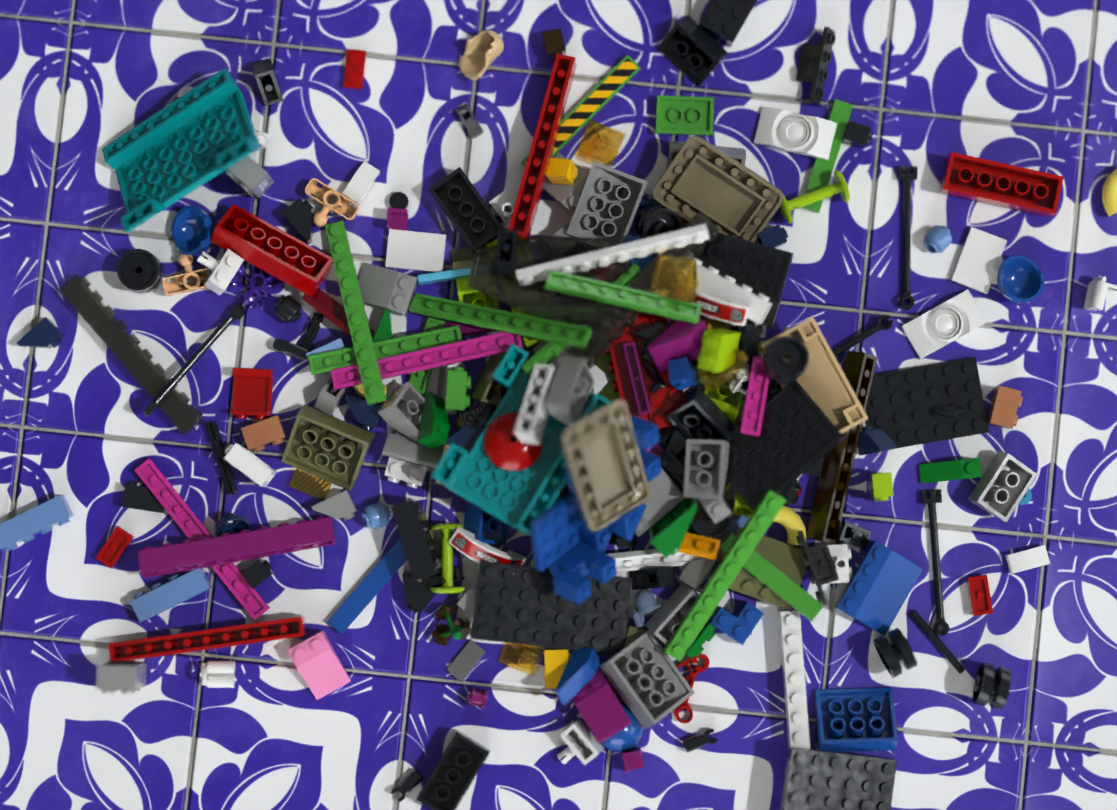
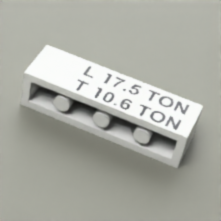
M537 363L534 365L514 429V434L523 444L540 445L549 412L544 405V398L548 395L551 381L556 375V369L553 365Z

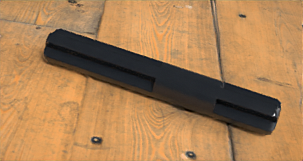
M215 421L208 422L205 426L227 495L236 494L238 490L230 464L224 459L226 456L225 448L217 423Z

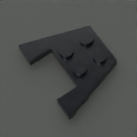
M676 430L660 462L661 468L684 494L685 464L676 455L686 446L687 438ZM727 479L725 481V487L730 484V482Z

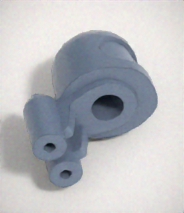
M648 589L639 591L634 598L637 610L633 609L631 616L636 628L645 625L644 614L661 607L660 603L657 604L653 591Z

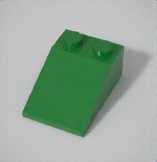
M684 498L649 528L650 542L665 558L669 555H674L680 549L697 509L696 498Z

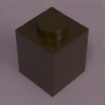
M561 28L542 32L547 58L555 60L557 53L566 54Z

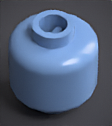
M940 225L931 227L923 238L924 247L933 254L944 252L952 241L950 230L946 226Z
M381 502L366 506L364 512L361 513L365 526L373 530L387 526L389 517L392 516L390 508L388 506L385 507Z

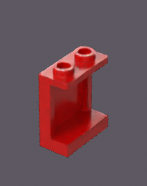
M233 368L234 388L231 414L235 415L236 419H247V416H255V420H265L266 417H271L274 371Z

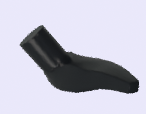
M641 359L650 378L655 381L649 390L656 394L661 387L666 388L665 382L658 372L648 362Z

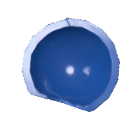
M185 206L174 217L171 226V236H173L175 245L180 250L179 252L185 255L199 254L212 243L211 239L215 227L206 211L196 206Z
M1011 256L1001 263L997 275L998 288L1001 294L1011 302L1025 303L1033 301L1040 296L1044 289L1045 278L1042 269L1035 262L1028 259L1027 256Z
M626 703L621 706L632 724L601 742V745L611 751L623 752L630 750L638 744L643 735L644 728Z

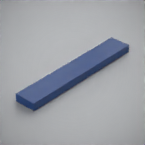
M401 538L327 621L341 635L407 561Z

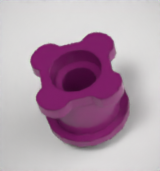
M473 687V691L469 690L466 700L470 702L469 706H480L484 710L488 690H485V692L475 690V687Z

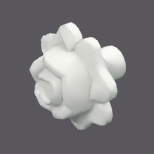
M261 130L255 131L260 148L257 150L266 148L267 144L271 141L268 138L269 134L263 133Z

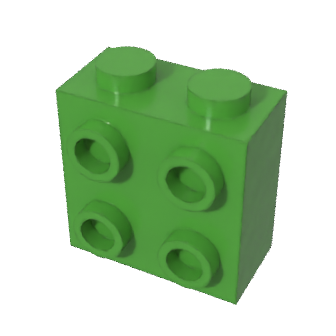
M452 367V370H448L446 411L466 412V408H470V395H467V389H471L472 378L468 376V372L464 371V368Z

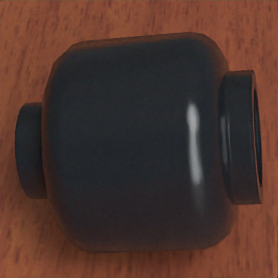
M282 295L273 305L275 308L274 314L284 323H289L290 321L295 323L302 315L300 313L302 305L291 295L286 297Z
M798 480L793 481L779 493L780 496L786 499L783 506L788 507L789 504H796L802 492V487L799 485L800 482Z

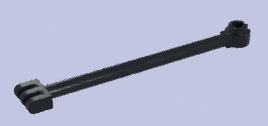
M898 166L897 180H903L902 296L898 300V305L902 310H905L907 305L904 304V299H909L910 304L907 306V310H909L914 305V299L910 293L911 180H917V166H913L912 174H910V166H905V174H902V166Z
M240 303L143 411L145 416L152 414L235 319L240 320L246 311Z
M880 316L876 324L832 350L834 356H839L879 330H888L892 327L893 320L888 321L887 326H882L881 321L883 319L888 320L890 316ZM775 381L769 382L768 388L772 386L773 390L767 394L768 396L773 393L778 394L782 390L780 384H777Z
M941 489L936 490V497H934L933 490H929V498H926V491L921 490L922 504H928L936 604V622L933 625V631L939 636L941 634L944 636L949 632V625L945 622L936 514V503H942ZM940 625L945 626L943 633L939 631Z

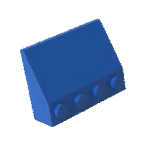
M872 540L853 573L850 583L847 584L837 601L835 608L885 636L923 569L883 544Z
M892 687L815 690L818 751L896 750L898 733Z

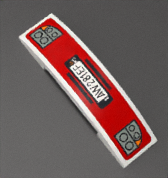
M681 282L677 285L674 298L701 304L700 314L732 324L746 325L750 310L749 306L713 297Z
M460 527L456 528L449 539V543L454 548L478 563L486 561L522 565L526 560V557L511 550L505 553L475 539V534Z

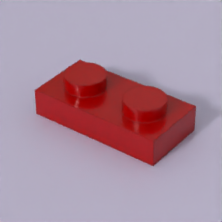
M347 49L344 88L363 90L366 51Z
M117 526L96 556V559L113 569L134 536L120 526Z
M987 575L967 577L973 616L993 613Z

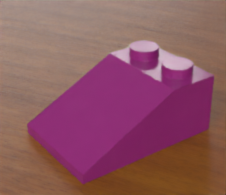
M699 318L697 324L677 320L647 347L658 372L661 373L669 370L668 361L687 357L690 361L698 358L703 344L702 336L705 330H708L702 319Z
M600 670L572 698L598 743L603 742L632 724Z

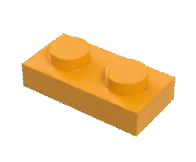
M686 532L678 552L716 560L721 540Z

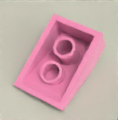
M324 630L287 650L296 668L317 700L351 682Z

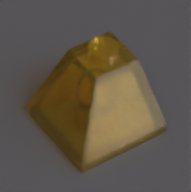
M590 120L576 155L612 168L626 134Z
M659 254L650 292L674 300L694 303L698 288L696 260Z
M505 643L499 662L535 676L545 647Z

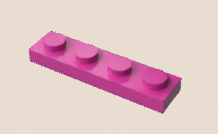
M752 358L739 432L756 437L760 436L770 379L763 368V358Z

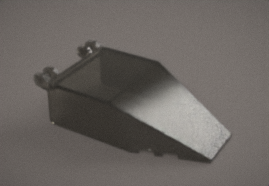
M530 236L527 240L518 242L517 270L609 248L612 245L606 238ZM497 245L475 251L468 281L469 287L533 317L573 325L604 326L607 328L619 326L617 319L605 318L606 314L620 316L621 310L619 308L608 307V303L544 289L546 281L543 280L534 282L529 286H520L517 276L497 275L495 268ZM629 259V260L626 261V262H618V263H620V264H630L631 261H632V259ZM617 262L606 267L599 266L591 268L589 271L575 272L572 275L612 284L614 273L628 274L630 270L628 267L616 265Z

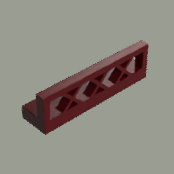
M320 288L317 289L312 297L306 294L302 297L306 303L351 337L345 308ZM370 328L371 336L373 337L376 332Z

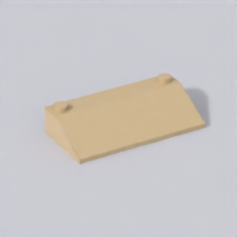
M813 316L759 344L763 355H765L773 341L784 336L794 337L806 346L809 354L808 365L797 381L841 433L868 419ZM779 383L782 389L788 385Z

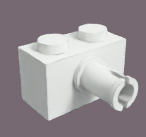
M508 188L489 202L490 210L495 217L498 216L501 219L502 223L500 224L504 230L509 228L516 199Z
M229 249L218 260L203 251L197 262L211 270V274L204 286L221 295L226 290L244 259Z
M847 544L828 545L839 580L827 584L850 583L852 567H849L848 559H851V548H848Z
M578 719L560 735L568 747L557 754V757L560 760L566 755L561 761L563 764H566L576 755L586 765L604 747L597 742L594 735Z

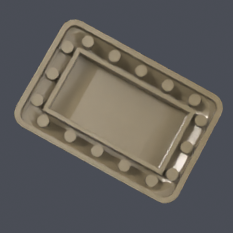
M691 136L686 140L653 188V197L656 201L695 226L706 224L708 230L755 242L758 234L763 231L782 204V200H784V195L780 189L699 136Z
M616 399L564 430L562 433V444L568 470L583 517L590 530L598 531L620 518L621 515L647 501L650 495V488L646 480L630 416L624 401Z

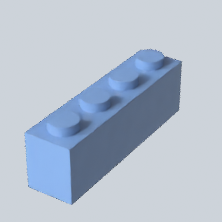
M59 495L1 523L0 550L6 549L7 552L18 547L17 543L24 541V543L35 539L34 535L40 532L43 535L52 531V527L57 524L62 526L69 523V518L74 515L65 496Z
M204 569L186 571L187 574L181 577L179 574L174 575L168 579V583L164 585L158 583L151 587L152 591L146 594L142 591L134 595V600L130 601L139 622H144L213 588Z

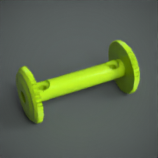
M837 170L834 171L836 183L832 185H827L789 201L784 196V200H782L779 208L785 221L788 223L793 222L792 210L831 197L837 193H840L844 202H848L850 193L842 173Z
M443 523L429 527V530H441L442 588H431L433 593H459L465 590V587H453V546L449 543L452 530L457 527L463 529L461 524Z

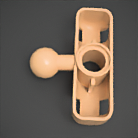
M316 178L311 179L305 188L308 196L324 205L321 211L313 216V222L318 227L325 226L330 209L349 221L353 220L359 212V206L355 202ZM318 182L324 185L323 189L317 186ZM330 196L337 197L335 204H328ZM350 202L356 205L355 209L349 206Z
M182 253L178 258V262L184 267L185 273L163 279L165 294L172 296L207 288L204 284L210 274L205 275V271L209 270V268L193 271L191 266L194 261L193 256ZM175 278V282H167L168 279ZM188 278H195L197 284L195 286H188L186 281Z

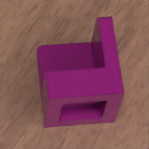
M388 208L387 229L407 231L408 210Z
M641 748L621 752L626 773L630 770L644 768Z

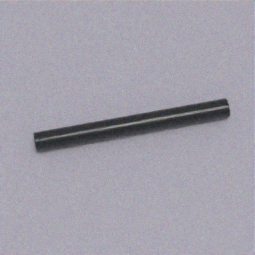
M916 610L910 613V616L957 672L961 674L965 671L962 664Z

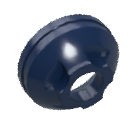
M229 513L216 524L217 537L224 533H231L233 535L239 534L242 530L251 531L249 520L236 513ZM237 520L235 523H228V521Z

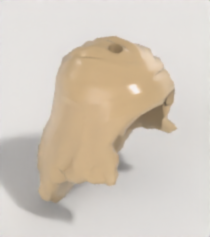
M483 30L476 36L467 39L466 50L459 59L461 73L473 81L483 76L488 66L503 52L504 43L501 36L492 30Z

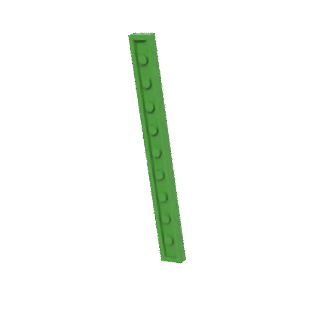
M343 220L327 224L325 229L332 258L334 259V267L368 405L386 401L385 389Z
M419 293L415 294L408 307L411 313L582 348L586 347L592 334L591 328Z
M770 489L767 490L663 649L666 654L681 662L786 502L784 497Z

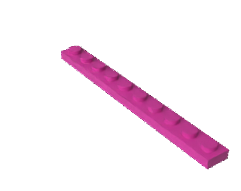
M501 332L379 359L378 365L383 380L508 352L512 343L522 349L523 343L521 335ZM358 364L330 370L335 390L362 384Z
M151 458L134 470L190 540L199 541L202 537L206 536L214 538ZM235 563L211 566L253 620H256L270 609L256 589H253L241 575L242 572Z

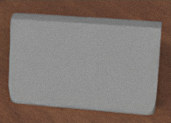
M470 640L447 670L462 682L486 651L473 640Z

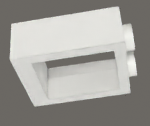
M231 444L225 451L226 456L224 459L261 487H266L277 473V471L241 444Z

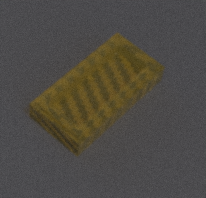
M296 469L289 487L324 501L332 483Z

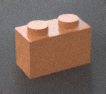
M1000 385L996 386L987 419L988 424L1006 429H1012L1013 426H1016L1018 421V415H1016L1017 408L1021 407L1023 401L1022 391Z
M278 415L241 428L248 450H254V453L264 450L265 445L271 443L272 446L283 443V439L287 438Z

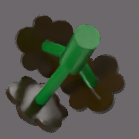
M444 605L435 612L438 620H447L449 626L439 624L432 631L436 644L447 646L452 636L456 640H463L467 637V634L471 633L468 619L462 620L458 617L452 622L451 615L456 613L455 605Z

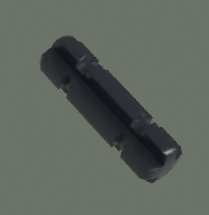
M317 312L313 314V321L308 326L305 334L306 338L303 339L301 344L302 347L306 349L312 348V341L315 340L320 328L319 324L322 323L324 318L322 314Z

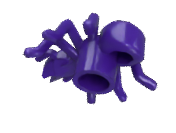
M252 265L254 270L252 277L239 269L238 272L248 279L251 284L232 282L233 286L250 288L249 291L240 292L236 296L238 299L243 295L239 300L240 303L245 300L243 306L249 305L252 301V304L249 306V309H251L255 305L254 294H257L259 308L263 309V299L260 291L272 301L275 300L265 290L266 288L283 286L282 283L268 284L275 279L274 276L260 269L258 274V269L254 265Z

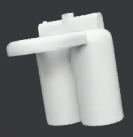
M1098 275V277L1093 278L1088 284L1083 309L1090 311L1103 310L1107 290L1117 291V285L1107 283L1105 276Z
M737 360L736 369L730 370L728 373L729 389L733 393L740 391L746 395L747 389L742 388V382L749 381V365L740 367Z
M207 661V663H201V672L199 673V676H201V686L208 688H235V661Z

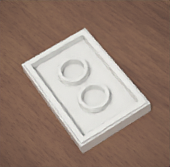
M970 227L951 281L987 294L1007 240Z
M389 229L385 267L425 272L443 271L446 235Z

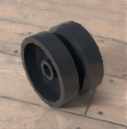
M657 204L642 210L637 217L635 226L637 235L643 239L684 229L678 214L663 205Z
M133 249L126 252L120 258L117 266V274L121 283L133 292L141 294L150 293L157 289L164 275L160 260L149 251L143 249ZM140 268L143 269L141 274L138 272Z
M784 336L776 339L769 345L763 357L765 373L771 380L777 383L788 384L796 381L808 365L809 354L807 348L800 340L794 337Z
M697 500V509L690 523L691 529L696 534L709 538H718L725 534L731 526L732 514L715 524L707 519L706 511L699 500Z
M899 628L888 632L889 641L884 636L873 640L876 651L892 678L902 674L901 664L908 670L917 666L912 648Z
M982 662L975 677L973 703L985 706L989 702L991 708L1002 710L1010 691L1011 669L999 666L995 670L993 665Z

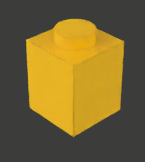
M550 158L545 175L552 184L573 186L574 179L578 175V168L571 159Z

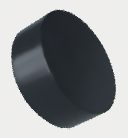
M395 192L391 195L389 203L391 208L406 209L409 200L404 193Z

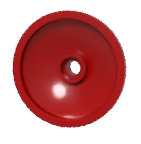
M508 413L496 418L489 425L484 438L485 451L489 459L497 467L507 471H520L530 467L539 458L543 447V437L540 445L523 444L514 434L519 413ZM513 436L517 438L515 443L510 441V438Z

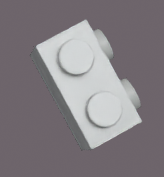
M389 457L384 475L388 476V481L399 483V480L407 482L406 486L417 489L418 485L423 486L428 468Z

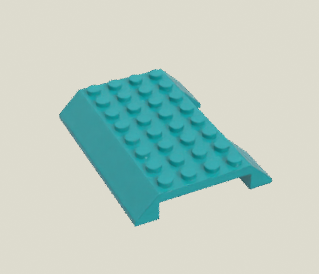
M226 68L102 148L105 162L115 169L127 214L121 217L124 232L132 231L260 148L243 94Z
M512 343L492 376L508 392L470 454L454 443H451L431 477L450 491L502 522L532 536L530 523L553 505L568 480L562 433L569 426L549 414L542 435L543 447L541 454L533 465L524 470H503L489 459L484 446V438L489 425L496 418L504 414L520 413L530 381L521 366L531 357H529L528 352ZM590 393L581 419L611 401L598 393L596 395ZM513 436L510 438V441L515 443L517 438Z

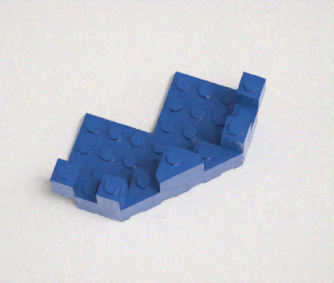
M633 415L630 417L643 463L646 480L650 482L661 473L660 457L647 451L659 442L658 425ZM566 462L569 493L532 521L530 526L535 569L542 572L549 566L550 574L555 576L553 578L555 593L579 605L591 595L590 579L584 576L587 575L605 584L617 574L615 558L604 553L609 540L614 533L631 541L647 505L642 503L598 531L590 530L586 525Z

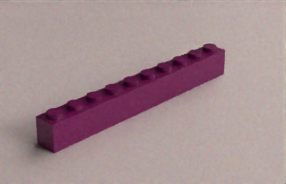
M321 516L313 521L299 520L296 524L281 523L273 528L263 526L256 531L242 530L239 534L231 535V533H224L216 538L206 536L202 537L199 541L184 540L181 544L176 545L166 543L159 548L145 547L142 551H138L142 577L149 578L336 545L331 517Z

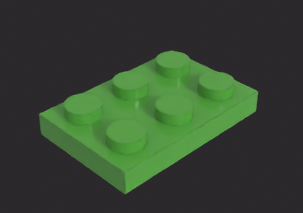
M657 95L655 134L713 136L714 97Z

